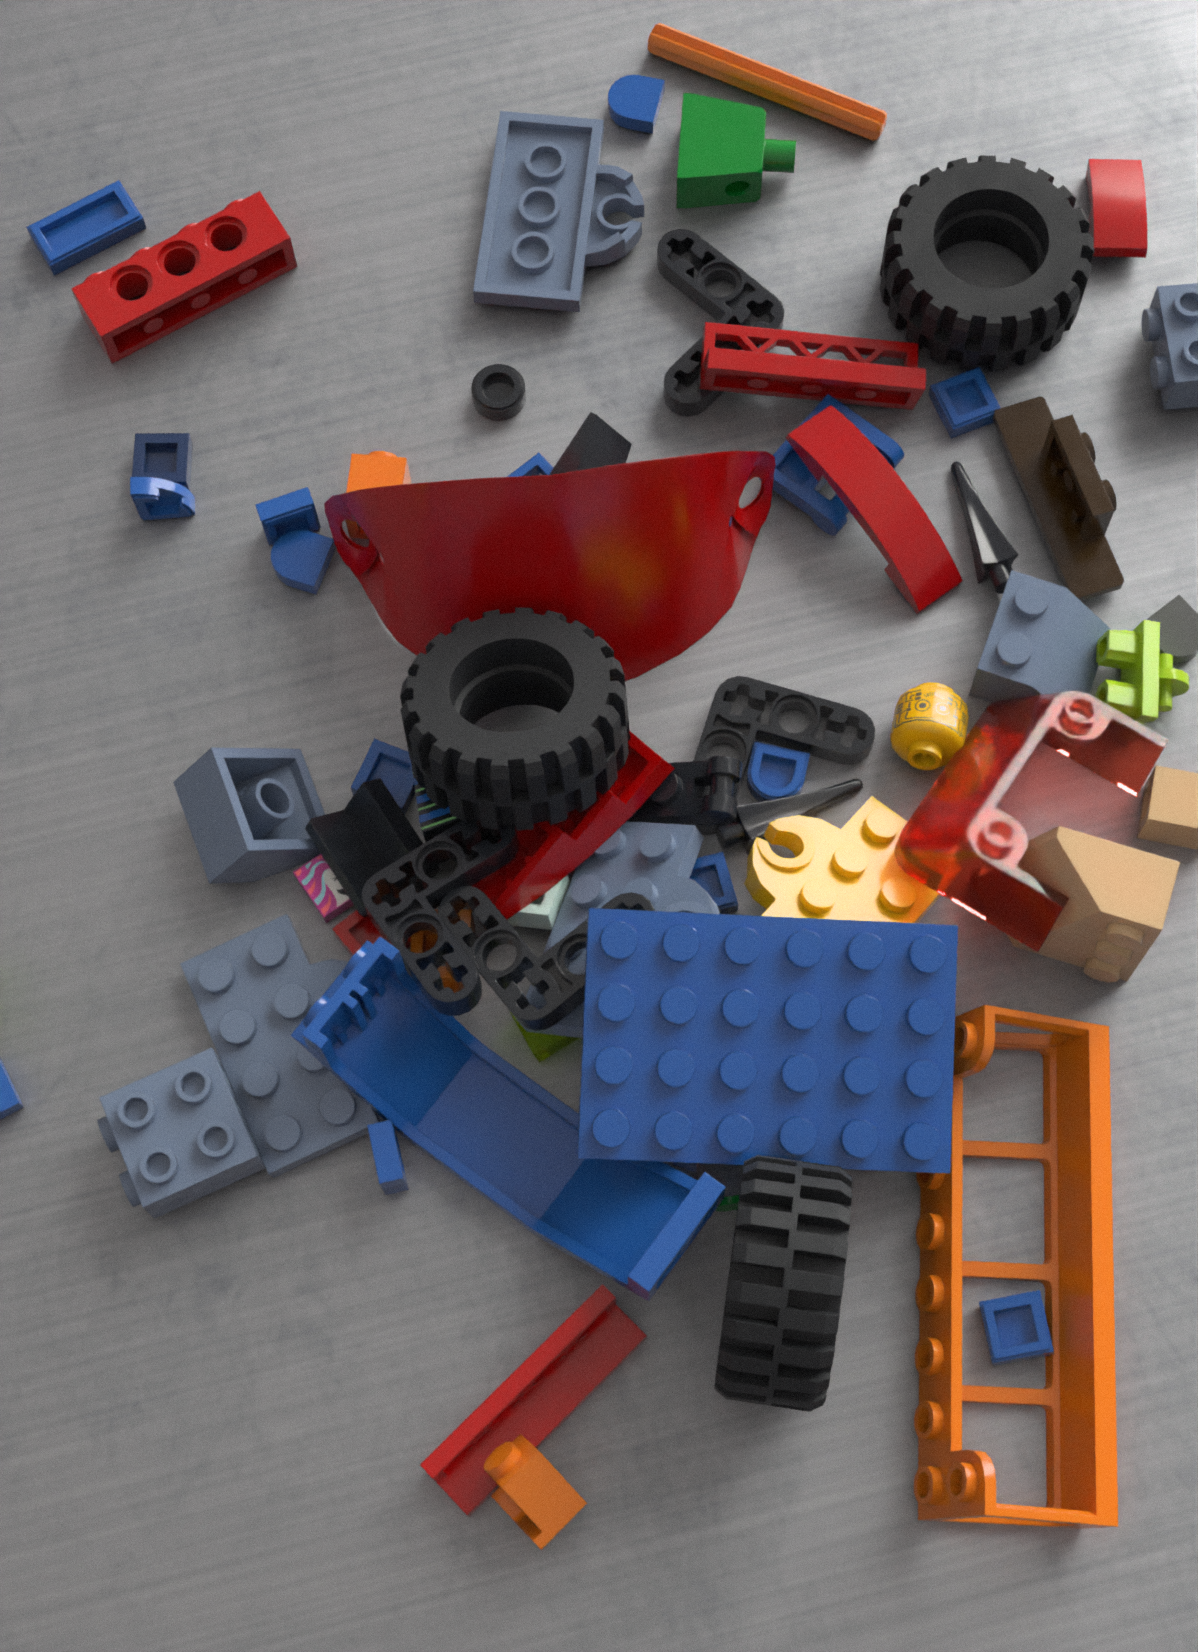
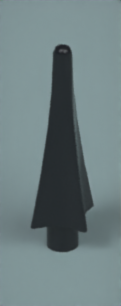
M956 461L951 464V473L965 515L978 584L990 579L995 592L1002 594L1004 593L1011 570H1013L1011 565L1019 554L983 504L963 465Z
M852 779L831 787L803 794L738 805L735 821L715 829L718 842L723 849L743 843L745 852L748 855L756 837L766 840L764 834L769 823L780 818L797 815L809 817L825 807L859 792L863 788V783L860 779Z

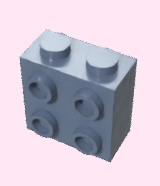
M1198 283L1157 286L1150 308L1143 310L1141 320L1144 341L1152 342L1154 353L1150 362L1152 387L1154 390L1160 389L1164 410L1198 407Z
M209 1048L99 1097L106 1116L97 1120L100 1132L111 1153L120 1150L128 1169L119 1174L124 1192L133 1208L142 1204V1207L154 1219L266 1169L222 1062L213 1048Z

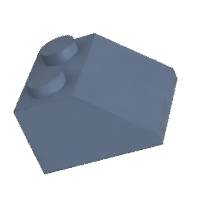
M1011 570L969 695L1077 731L1099 667L1096 662L1097 641L1111 628L1066 587Z
M211 747L173 782L209 884L256 882L307 863L321 854L305 827L311 818L325 815L301 749Z

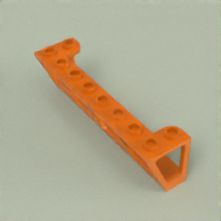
M982 1005L955 1017L950 1174L916 1172L917 1182L920 1186V1218L916 1226V1241L920 1248V1279L915 1290V1301L919 1309V1342L915 1350V1366L919 1372V1405L914 1416V1427L918 1436V1470L914 1477L913 1487L914 1495L918 1502V1520L1075 1529L1118 1527L1109 1026ZM995 1023L1051 1032L1052 1034L995 1032ZM994 1049L1036 1051L1042 1055V1144L963 1140V1078L982 1071L989 1063ZM963 1157L1030 1160L1042 1163L1044 1168L1043 1264L962 1261ZM962 1278L1038 1281L1043 1284L1045 1288V1314L1054 1349V1355L1045 1356L1046 1383L1043 1389L962 1385ZM962 1402L1040 1406L1045 1410L1047 1491L1045 1508L996 1503V1474L991 1458L986 1452L962 1450Z

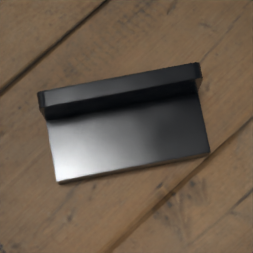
M381 778L363 782L344 810L311 818L305 827L353 905L363 917L369 916L362 900V889L367 880L375 873L423 845V842ZM435 861L426 870V875L432 879L440 870ZM416 876L409 879L410 885L414 884L416 892H421L422 890ZM391 893L381 898L382 902L389 903L391 907L401 902L400 897L395 898Z

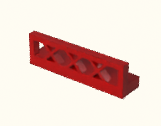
M705 322L703 327L700 389L815 401H822L829 394L839 402L846 404L913 410L926 390V369L918 368L919 343ZM715 340L736 342L743 350L715 348ZM754 344H761L762 346L757 348ZM775 346L789 347L796 356L768 352ZM807 349L816 351L811 354ZM829 351L841 352L849 361L824 359L821 357ZM861 355H870V356H868L866 359H864ZM881 357L904 359V366L874 364V362Z
M602 1284L420 1466L460 1509L470 1517L499 1488L497 1483L484 1471V1463L488 1456L501 1444L509 1441L513 1442L520 1434L538 1449L647 1339V1335L616 1305V1297Z

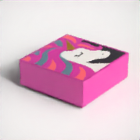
M319 854L293 871L296 880L326 923L353 906L352 901L322 854Z

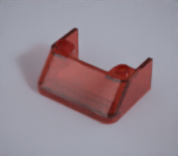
M1065 691L999 700L990 704L966 736L963 746L955 752L908 820L895 845L896 861L906 874L1036 952H1039L1069 898L1017 867L1027 849V834L1016 819L996 808L1040 741L1134 796L1138 795L1169 739L1082 691Z

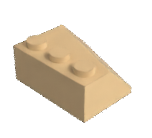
M1058 826L1027 841L1023 853L1019 855L1006 851L998 855L996 866L986 862L977 865L973 878L1014 947L1083 967L1084 973L1093 979L1104 982H1117L1119 979L1129 980L1161 933L1180 862Z

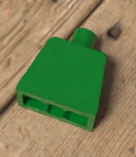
M683 93L676 208L685 209L756 202L761 199L763 171L794 173L796 140L765 139L766 111L762 107L693 93Z

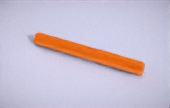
M662 23L656 24L649 35L648 51L654 55L872 141L878 140L884 131L887 121V113L884 110Z

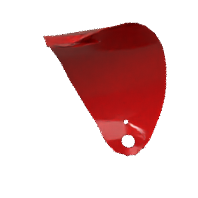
M767 451L711 452L615 464L554 475L475 478L367 488L333 495L324 503V508L340 557L362 585L386 628L397 642L416 656L420 652L426 654L425 646L440 632L445 636L452 632L451 627L453 624L467 617L472 622L483 618V612L499 609L500 614L515 613V607L532 608L534 614L545 615L546 611L549 610L563 614L566 617L567 623L572 624L575 620L579 621L594 631V638L600 636L614 650V657L621 663L625 681L683 653L709 633L732 607L741 588L754 543L771 508L776 464L775 457ZM754 477H759L761 479V488L757 497L746 507L740 508L739 499L745 485ZM344 520H352L361 526L368 536V547L356 544L345 534L342 527ZM380 553L383 557L384 563L381 560Z

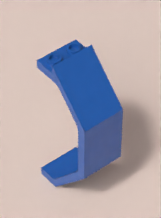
M379 937L374 944L366 940L291 1034L299 1044L385 1121L391 1119L395 1130L534 1235L647 1301H650L724 1199L726 1187L706 1172L702 1174L699 1180H696L663 1162L577 1158L579 1113L481 1043L453 1016L439 1013L432 1007L413 978L406 971L400 951L382 937Z

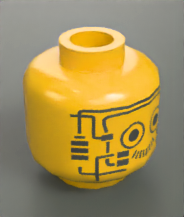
M927 682L909 689L900 696L895 706L890 733L893 750L900 758L920 770H934L957 760L965 747L969 721L966 703L953 689L940 683Z

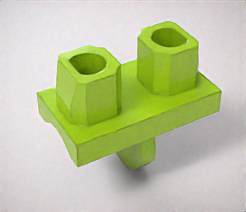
M1143 620L1133 631L1107 630L1098 639L1096 662L1099 666L1121 669V682L1105 679L1098 686L1095 695V715L1120 722V735L1136 737L1140 734V726L1155 721L1158 718L1159 711L1167 712L1172 710V697L1182 695L1189 690L1190 677L1186 672L1173 668V655L1167 653L1160 654V622Z

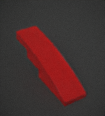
M630 731V740L628 741L629 754L625 766L617 772L618 779L605 794L596 792L597 801L581 813L576 809L568 812V819L552 826L549 825L548 821L533 824L534 830L517 831L519 850L515 858L472 887H476L485 893L506 920L544 895L589 858L635 814L675 768Z

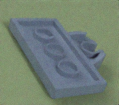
M500 111L473 288L474 303L580 312L586 266L607 265L626 256L639 242L642 236V222L631 220L622 225H613L605 220L608 215L614 212H624L633 218L644 217V201L640 191L633 182V174L618 166L600 164L604 120Z
M626 821L589 858L576 867L543 954L587 919L588 908H601L611 899L623 893L633 892L643 895L650 900L655 911L720 914L722 911L708 892L695 880L689 879L704 840L696 826ZM586 948L575 952L570 958L569 971L571 973L585 975ZM530 985L526 998L530 1005L539 1010L547 1002L544 996L539 994ZM584 1002L556 1025L546 1030L535 1031L527 1029L523 1025L522 1027L527 1032L582 1038Z
M288 914L180 963L266 1170L273 1178L368 1134L367 1125L380 1122L377 1113L291 1036L311 1007L322 997L349 961L329 959L311 964Z

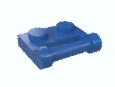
M829 394L822 399L800 424L802 425L832 405L869 439L893 469L904 458V452L897 442ZM786 440L773 454L776 464L773 490L812 517L814 523L822 531L832 536L836 535L847 523L846 515L849 510L837 494L831 500H828L819 493L827 483V480L823 478L818 482Z

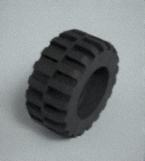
M981 155L978 157V162L968 163L965 157L948 162L947 168L943 172L939 167L931 169L920 177L919 185H910L901 195L899 206L893 209L888 222L880 276L882 277L880 292L882 302L889 307L888 317L894 327L899 331L906 328L905 340L909 343H919V351L923 346L931 351L930 359L944 365L947 359L961 363L960 369L968 371L975 369L977 365H989L990 372L1007 370L1010 361L1016 360L1018 365L1023 366L1036 360L1040 349L1043 352L1050 351L1061 341L1063 332L1070 330L1077 316L1092 269L1091 261L1094 254L1093 237L1088 233L1090 223L1085 211L1080 207L1074 209L1076 202L1074 195L1064 185L1060 188L1054 186V177L1040 168L1035 173L1025 168L1026 162L1011 158L1010 163L997 162L996 156ZM974 240L989 241L1002 245L1016 253L1026 263L1032 276L1010 287L996 289L977 287L958 279L950 273L942 264L938 255L948 247L961 242Z
M515 607V613L500 614L499 609L483 612V618L471 622L467 617L453 624L451 627L452 632L446 636L440 632L425 646L426 654L420 652L408 669L409 676L402 683L400 694L402 704L400 711L413 774L418 784L426 789L429 799L442 809H446L449 806L450 815L467 823L477 819L480 820L481 826L487 829L501 831L502 825H515L517 831L534 830L533 824L548 821L549 825L552 826L568 819V812L574 809L579 813L583 812L597 801L596 792L605 794L618 779L617 772L625 766L629 754L628 741L630 740L625 675L621 663L614 657V650L600 636L594 638V631L577 620L572 624L567 623L566 617L563 614L549 610L546 611L545 615L534 614L532 608ZM516 705H535L558 712L555 717L537 727L516 732H497L474 725L491 712Z
M757 1155L744 1161L714 1389L725 1399L809 1412L823 1406L825 1403L840 1317L853 1190L852 1176L839 1166Z

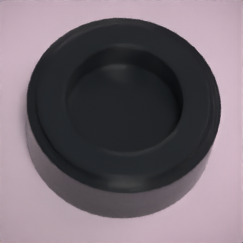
M504 364L490 365L480 370L473 379L471 386L473 404L478 413L483 417L493 421H504L513 418L523 409L526 402L525 382L522 375L513 367Z

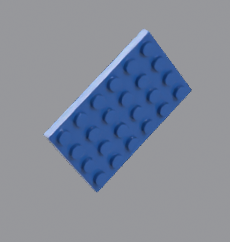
M588 908L577 1158L744 1165L745 1160L762 1155L839 1166L842 1169L950 1174L958 925Z

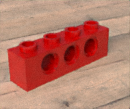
M258 191L245 199L232 201L224 210L198 223L184 226L177 234L152 247H145L136 251L129 259L106 271L91 274L83 283L71 288L84 320L111 364L298 266L290 236L262 193ZM231 247H237V248H235L234 250H231V251H224L225 249H228V248H231ZM190 271L185 275L176 276L181 272ZM143 295L140 299L129 301L133 297Z

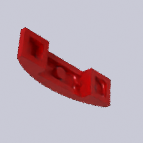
M830 405L787 434V441L818 482L823 478L827 480L889 563L884 571L916 614L963 581L939 533L912 492L878 449L841 412Z

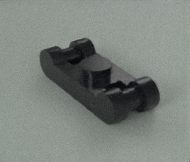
M712 756L708 761L669 763L675 769L635 814L627 820V822L663 824L733 822L736 819L738 806L737 799L733 798L734 784L739 783L741 780L743 764L740 760L729 756ZM704 786H710V794L702 799Z

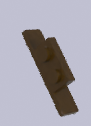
M1036 397L995 410L993 422L1064 587L1080 601L1120 589L1124 583V577L1105 537L1113 513L1117 508L1116 496L1110 482L1107 479L1101 480L1094 464L1096 459L1095 449L1090 436L1086 432H1080L1073 414L1054 420L1043 397Z

